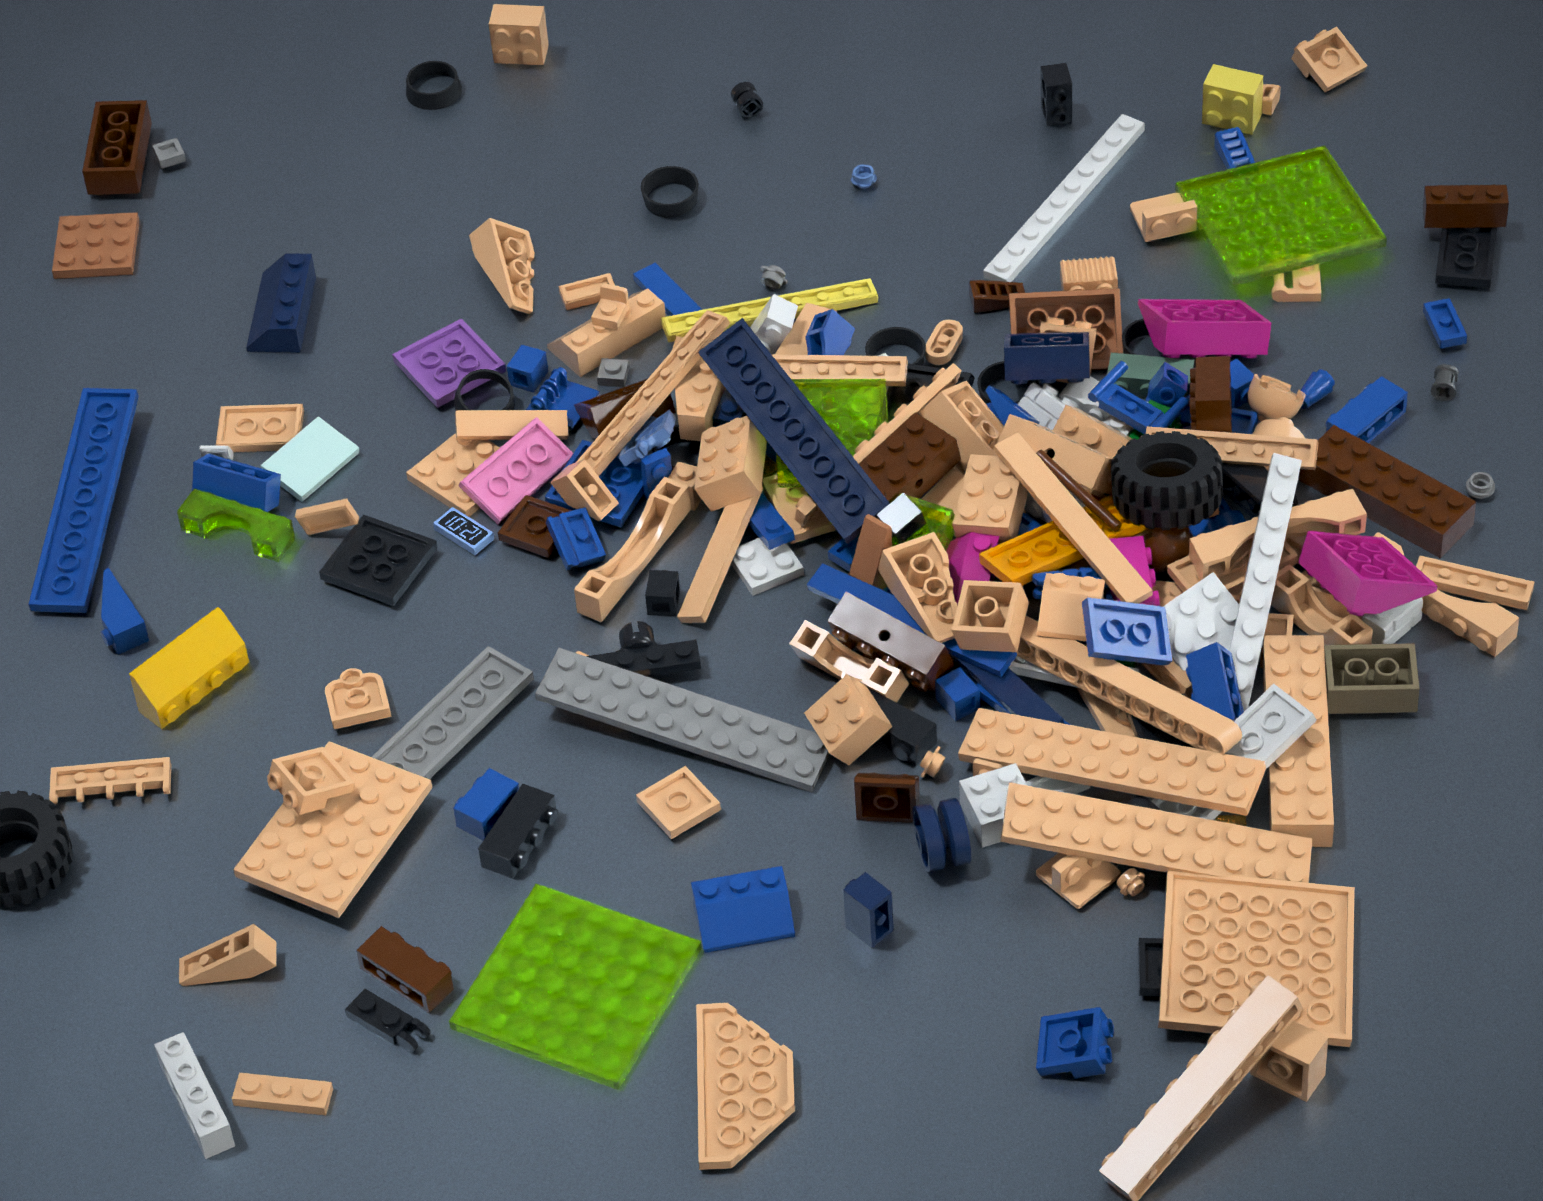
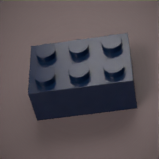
M1089 332L1005 334V381L1011 380L1013 384H1025L1028 380H1039L1040 383H1054L1056 379H1067L1068 382L1078 383L1083 382L1084 378H1090Z

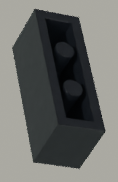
M522 784L478 848L481 867L514 879L518 871L526 866L533 849L541 844L544 833L549 825L552 826L558 817L555 795Z

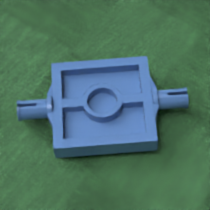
M668 410L658 418L650 416L643 427L625 445L619 455V459L625 467L631 462H634V464L639 463L640 458L647 456L649 450L654 447L660 449L671 440L670 436L674 431L673 427L676 421V417L671 410Z

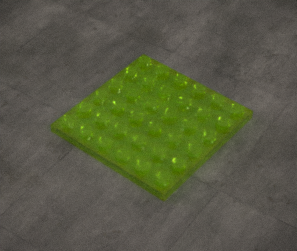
M1325 145L1175 183V191L1180 194L1183 202L1195 201L1197 205V227L1233 285L1386 247V236Z
M535 884L449 1020L450 1029L619 1090L702 949L701 941Z

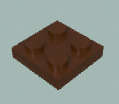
M525 495L499 530V541L549 558L556 546L546 525L547 517H557L559 514L571 510Z

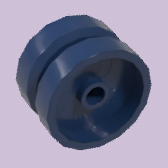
M957 798L941 800L937 813L929 803L913 807L916 842L927 872L943 870L946 864V855L949 862L955 867L971 863L968 829Z

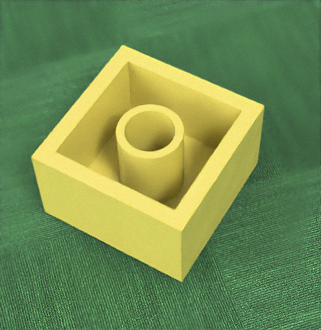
M1213 64L1203 83L1202 124L1224 129L1239 127L1242 133L1252 135L1262 116L1264 75Z

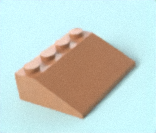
M1120 288L1009 294L1010 334L1040 333L1041 322H1047L1048 317L1064 319V325L1075 326V321L1092 323L1091 328L1097 329L1091 371L1108 370L1111 352L1123 353Z

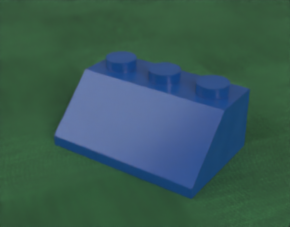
M782 866L691 882L693 906L704 953L795 937L789 894Z

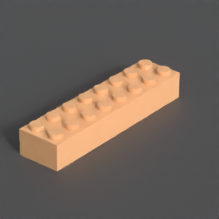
M1264 635V692L1271 685L1275 684L1312 712L1317 719L1309 729L1267 768L1270 831L1312 838V847H1332L1334 814L1324 635Z

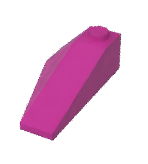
M969 532L944 544L943 547L948 554V567L950 577L953 580V593L957 606L964 580L994 582L995 575L979 563V553L999 545V536Z

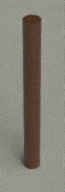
M1042 449L1036 453L1059 481L1113 532L1121 528L1122 523Z

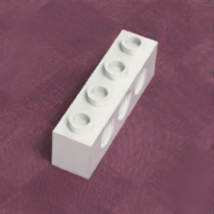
M184 1032L154 1044L160 1067L205 1159L235 1147L228 1120Z

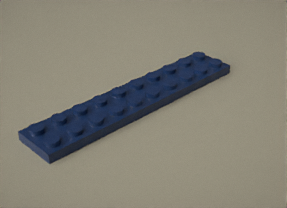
M743 318L698 352L847 544L860 535L863 521L867 514L878 519L877 514L890 504L889 501Z

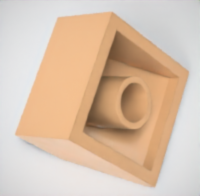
M1046 573L1042 590L1037 636L1086 641L1082 601L1087 597L1104 599L1105 580L1090 576L1077 577L1063 573Z

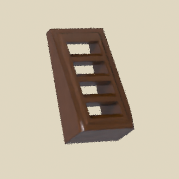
M969 281V295L974 313L1009 308L1010 293H1025L1023 283Z

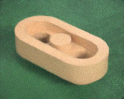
M943 320L936 325L926 343L925 358L928 362L934 365H943L952 359L963 339V327L958 321Z

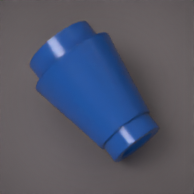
M1319 369L1317 372L1311 373L1301 388V391L1306 394L1301 408L1308 409L1333 391L1335 381L1327 371Z

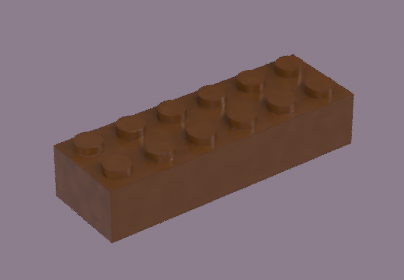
M1333 425L1318 439L1316 469H1300L1299 472L1300 482L1326 496L1353 489L1369 520L1440 559L1474 525L1475 500L1336 425Z

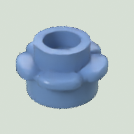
M862 164L853 169L851 178L853 185L866 189L876 182L877 176L874 174L871 166Z

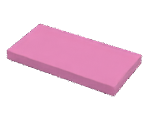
M536 417L465 477L458 486L499 525L512 514L525 495L533 496L563 470L573 452Z

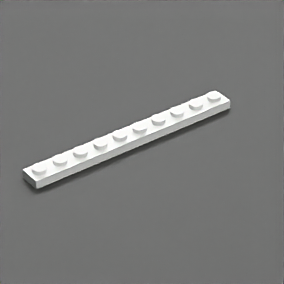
M1121 114L983 270L984 278L990 281L1012 282L1145 131V123Z
M1273 453L1270 461L1229 651L1232 653L1243 711L1249 707L1302 460Z

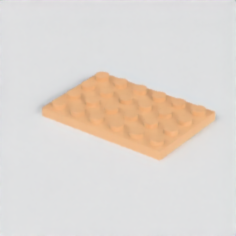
M329 741L324 748L355 783L353 792L329 798L324 809L299 815L294 808L288 809L283 802L233 870L236 878L340 918L433 786L430 779Z

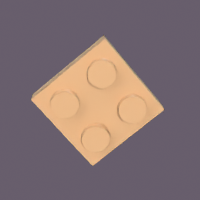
M686 766L636 794L637 803L670 839L675 838L721 810L720 802Z

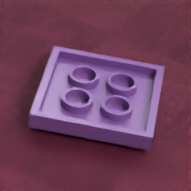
M462 319L392 354L394 363L437 408L454 399L461 380L468 373L479 369H490L501 374L506 372L505 363ZM477 379L467 383L462 387L461 395L486 383L490 379Z

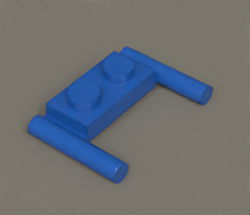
M1120 361L1088 393L1090 401L1099 402L1098 408L1143 434H1146L1147 426L1167 428L1189 405L1187 398L1180 397L1164 414L1158 408L1114 384L1128 370V365L1123 361Z

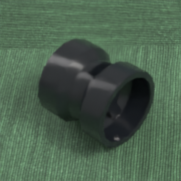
M741 82L735 85L731 91V98L735 105H737L741 116L751 118L762 111L763 101L752 83Z

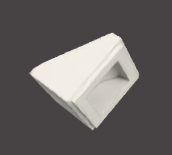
M200 446L202 457L212 454L233 460L234 453L229 446Z

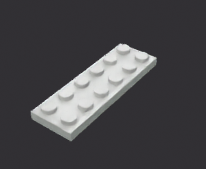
M1273 684L1234 721L1242 731V739L1225 754L1265 761L1267 769L1317 719L1312 712ZM1156 798L1151 801L1161 811L1214 820L1222 812Z

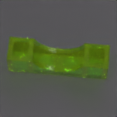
M193 489L177 510L181 531L206 539L210 535L222 530H239L250 536L254 555L275 562H280L295 541L292 520L284 516L265 512L259 508L240 504L235 500L216 496L210 492Z

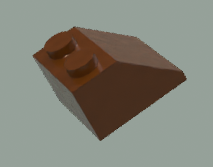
M858 773L855 776L856 820L913 823L912 810L914 806L919 805V776Z

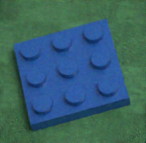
M582 440L563 470L568 465L575 463L592 442ZM619 452L599 476L619 504L600 521L622 527L644 494L641 462L637 464L631 462L625 467L619 459ZM552 485L545 495V502L571 511L576 510L564 501Z

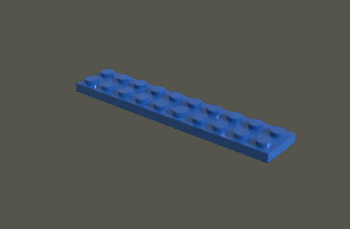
M83 388L28 604L30 611L87 613L139 398L137 389Z

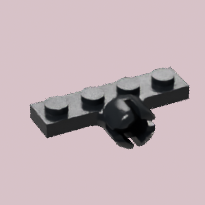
M637 621L639 632L633 633L632 622L626 624L620 630V650L586 656L647 677L701 669L697 639L663 645L656 644L652 627L641 621Z

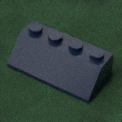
M285 253L263 272L246 346L247 352H301L316 280L312 254Z

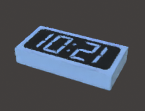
M454 507L433 523L435 531L473 555H477L494 540V532Z

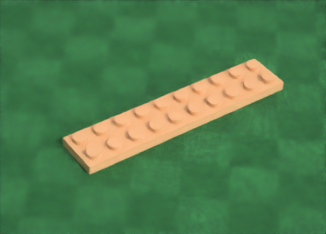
M978 708L958 752L959 760L963 762L973 763L974 759L978 758L1001 764L1003 767L1016 763L1021 773L1244 816L1249 814L1266 771L1265 761L1229 754L1222 755V753L983 708Z
M1010 782L1007 788L1000 842L1165 873L1171 870L1225 878L1234 875L1309 883L1312 838Z

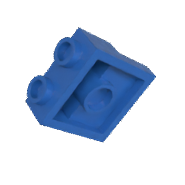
M1101 1007L1041 1017L1036 1070L1040 1076L1071 1071L1075 1078L1105 1074L1106 1064L1112 1063V1052L1108 1045V1038L1114 1037L1112 1020L1106 1017Z

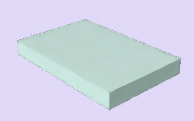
M317 417L261 465V469L281 474L280 486L303 502L358 455L359 447L320 417Z

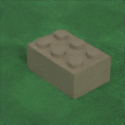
M1415 643L1324 645L1328 714L1418 711L1420 688Z

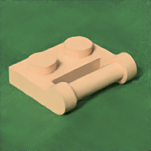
M1274 253L1270 256L1269 261L1270 267L1273 269L1274 281L1271 293L1274 301H1321L1319 256L1285 257L1281 253ZM1284 270H1291L1292 288L1285 286Z

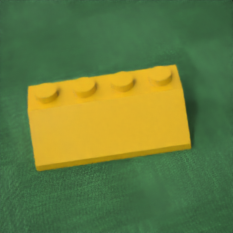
M219 607L215 608L129 673L138 711L160 729L175 721L186 710L199 703L203 697L215 688L220 687L224 681L242 670L249 663L245 642Z

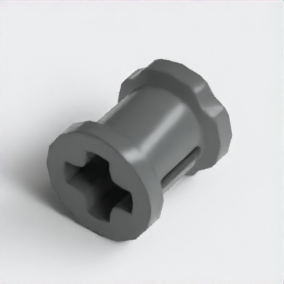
M1441 364L1435 368V383L1431 387V395L1435 399L1450 401L1455 397L1456 387L1454 385L1458 381L1459 374L1456 367Z

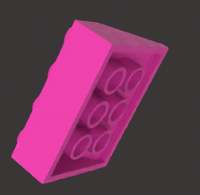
M1138 299V306L1152 343L1165 357L1179 358L1180 354H1189L1190 357L1194 358L1206 357V355H1215L1216 357L1230 356V358L1232 355H1241L1245 358H1257V355H1268L1271 322L1242 300Z
M1308 531L1298 561L1308 571V575L1314 577L1322 588L1328 590L1336 601L1341 602L1350 614L1356 616H1364L1365 613H1382L1432 594L1438 588L1432 580L1383 537Z

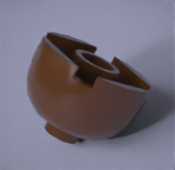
M1188 525L1183 529L1176 527L1170 528V530H1162L1161 528L1151 530L1153 536L1147 541L1144 538L1145 547L1151 548L1152 565H1148L1149 569H1154L1156 573L1168 574L1167 565L1189 555L1190 538L1194 536Z

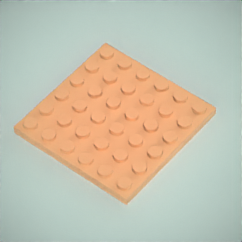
M1168 870L1166 877L1158 1028L1214 1033L1216 1030H1221L1228 1022L1232 1010L1239 1005L1242 1006L1248 999L1252 987L1257 982H1262L1269 975L1298 996L1303 1010L1294 1019L1295 1022L1320 1031L1324 1036L1328 1037V1045L1350 1047L1352 1042L1355 887L1234 875L1225 878Z

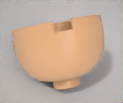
M1254 374L1248 390V403L1251 409L1258 413V420L1260 421L1267 419L1278 420L1280 417L1292 419L1301 408L1306 394L1301 390H1298L1297 394L1291 392L1290 388L1292 385L1276 378L1262 375L1260 379L1258 374Z

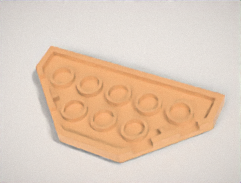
M729 1003L696 1004L699 1170L733 1168L795 1112L793 1051L784 1044L780 1046L770 1038L768 1032L752 1020L748 1022Z

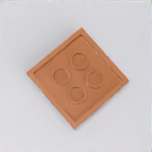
M138 212L59 217L52 267L53 278L133 275L139 229Z

